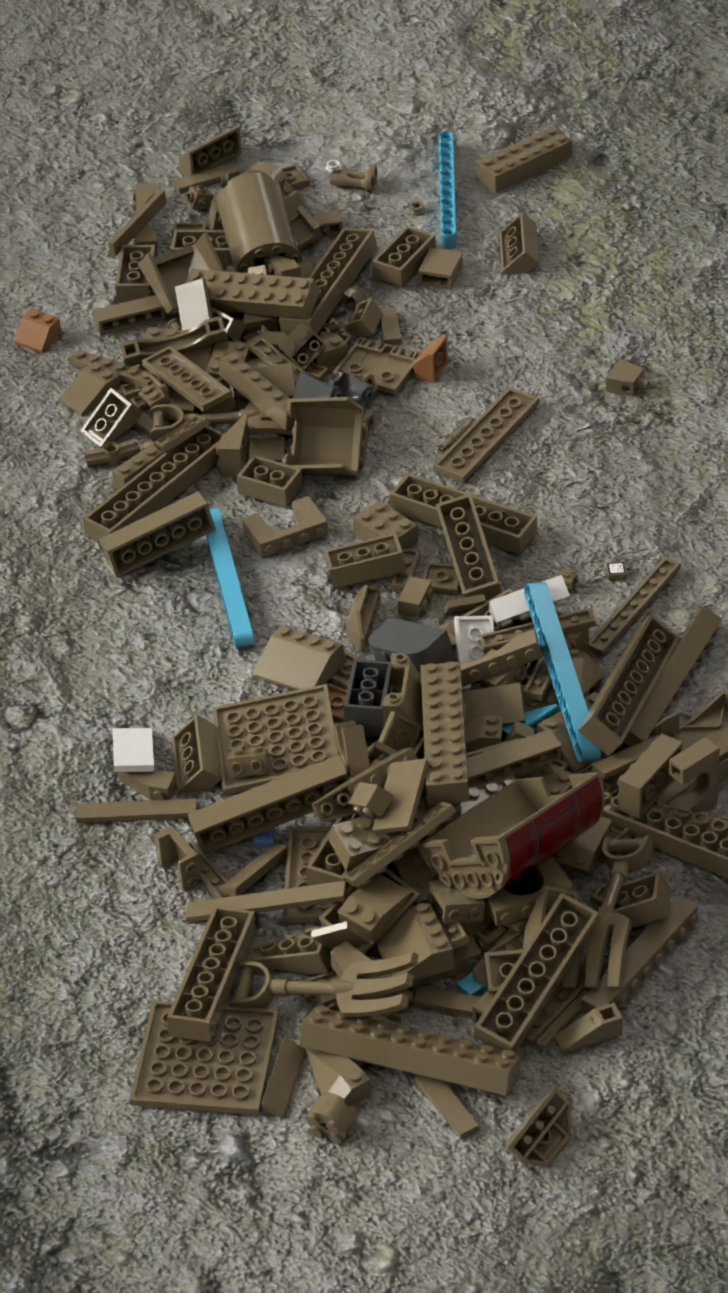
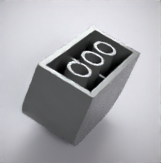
M389 617L369 637V644L375 661L391 662L392 653H403L410 657L420 674L421 665L457 662L447 630Z
M353 660L344 703V722L355 721L356 725H363L365 738L379 739L383 731V701L386 695L392 693L391 662Z

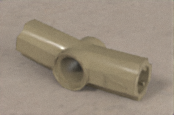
M136 439L119 444L109 442L103 448L84 451L86 465L89 467L106 463L109 466H116L121 462V459L138 454L140 448Z

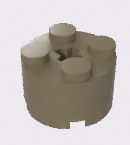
M324 1092L322 1096L320 1094L317 1096L306 1116V1121L311 1127L310 1132L314 1136L321 1137L324 1135L329 1137L332 1142L340 1144L355 1121L357 1111L352 1105L349 1108L344 1104L346 1100L341 1096Z

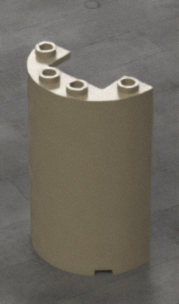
M246 173L232 178L224 188L221 187L216 197V205L236 272H248V268L253 267L252 259L280 253H285V258L293 259L295 262L302 261L280 185L274 178L271 179L264 173Z

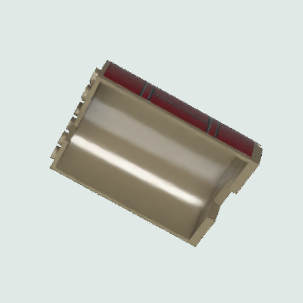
M599 772L571 774L568 777L573 788L562 795H550L544 777L516 779L422 840L417 848L428 867H433L438 872L439 879L449 888L453 886L460 891L461 895L468 898L483 899L490 897L591 829L599 821L605 802L603 779Z

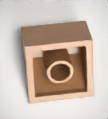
M31 309L22 317L14 343L43 353L62 335L60 318Z
M442 335L428 344L425 350H422L419 358L413 363L414 378L434 383L448 364L447 335Z

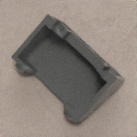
M337 371V378L334 380L329 379L328 384L312 377L307 372H300L293 399L349 397L357 403H365L371 400L374 385L344 371Z

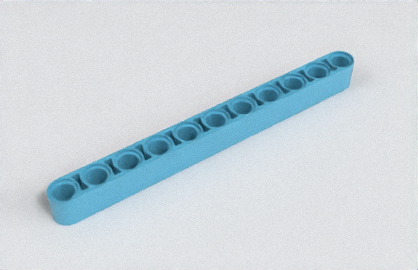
M443 131L439 133L441 245L443 248L452 249L456 246L453 133Z
M212 508L209 510L216 530L206 534L205 537L235 648L254 645L253 632L219 508Z
M546 582L525 584L524 595L577 761L579 763L599 761L601 750L578 731L588 714V708Z

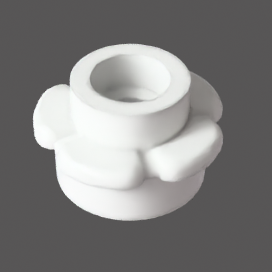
M338 160L328 161L325 167L326 171L331 174L333 170L341 169L340 162Z

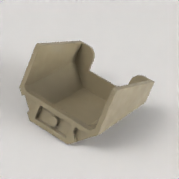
M204 233L195 244L153 259L151 253H147L138 263L139 268L167 314H179L175 287L185 284L191 269L224 271L207 233Z
M349 397L289 399L286 412L295 421L292 429L293 444L291 445V453L285 454L282 458V463L302 469V474L357 476L359 474V467H363L366 461L368 426L367 423H363V406Z

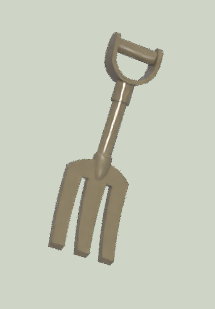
M252 402L248 403L246 409L237 412L199 415L207 418L210 425L236 423L243 415H247L248 428L255 434L292 435L293 428L285 431ZM172 404L154 405L150 409V416L153 418L152 430L149 434L150 439L153 442L157 441L199 415V413L183 414L182 409ZM166 419L177 421L170 426L164 427V420Z
M645 835L643 839H612L611 836L604 838L602 851L611 873L602 906L598 909V924L589 938L585 987L587 989H599L604 952L611 930H613L609 954L607 987L610 989H621L626 945L632 925L629 918L615 913L614 909L627 874L641 869L648 863L651 857L653 841L650 835ZM613 852H633L625 856L612 855ZM584 946L563 977L562 987L564 989H576L579 966Z
M410 952L388 959L354 961L345 970L340 980H334L333 982L275 979L262 963L244 961L239 965L241 974L234 999L230 1000L229 1006L265 1008L273 1001L275 996H289L290 994L332 995L336 997L338 1007L345 1017L374 1016L407 1008L408 996L400 994L381 999H356L382 996L404 990L412 986L414 976L405 973L387 978H361L388 975L412 968L417 965L419 955L415 952ZM254 975L266 976L263 988L258 994L248 998Z

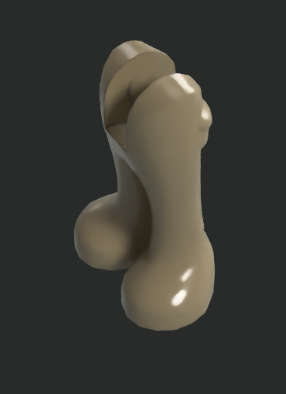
M370 165L367 172L335 169L331 173L330 184L336 187L352 186L374 191L378 175L377 165Z

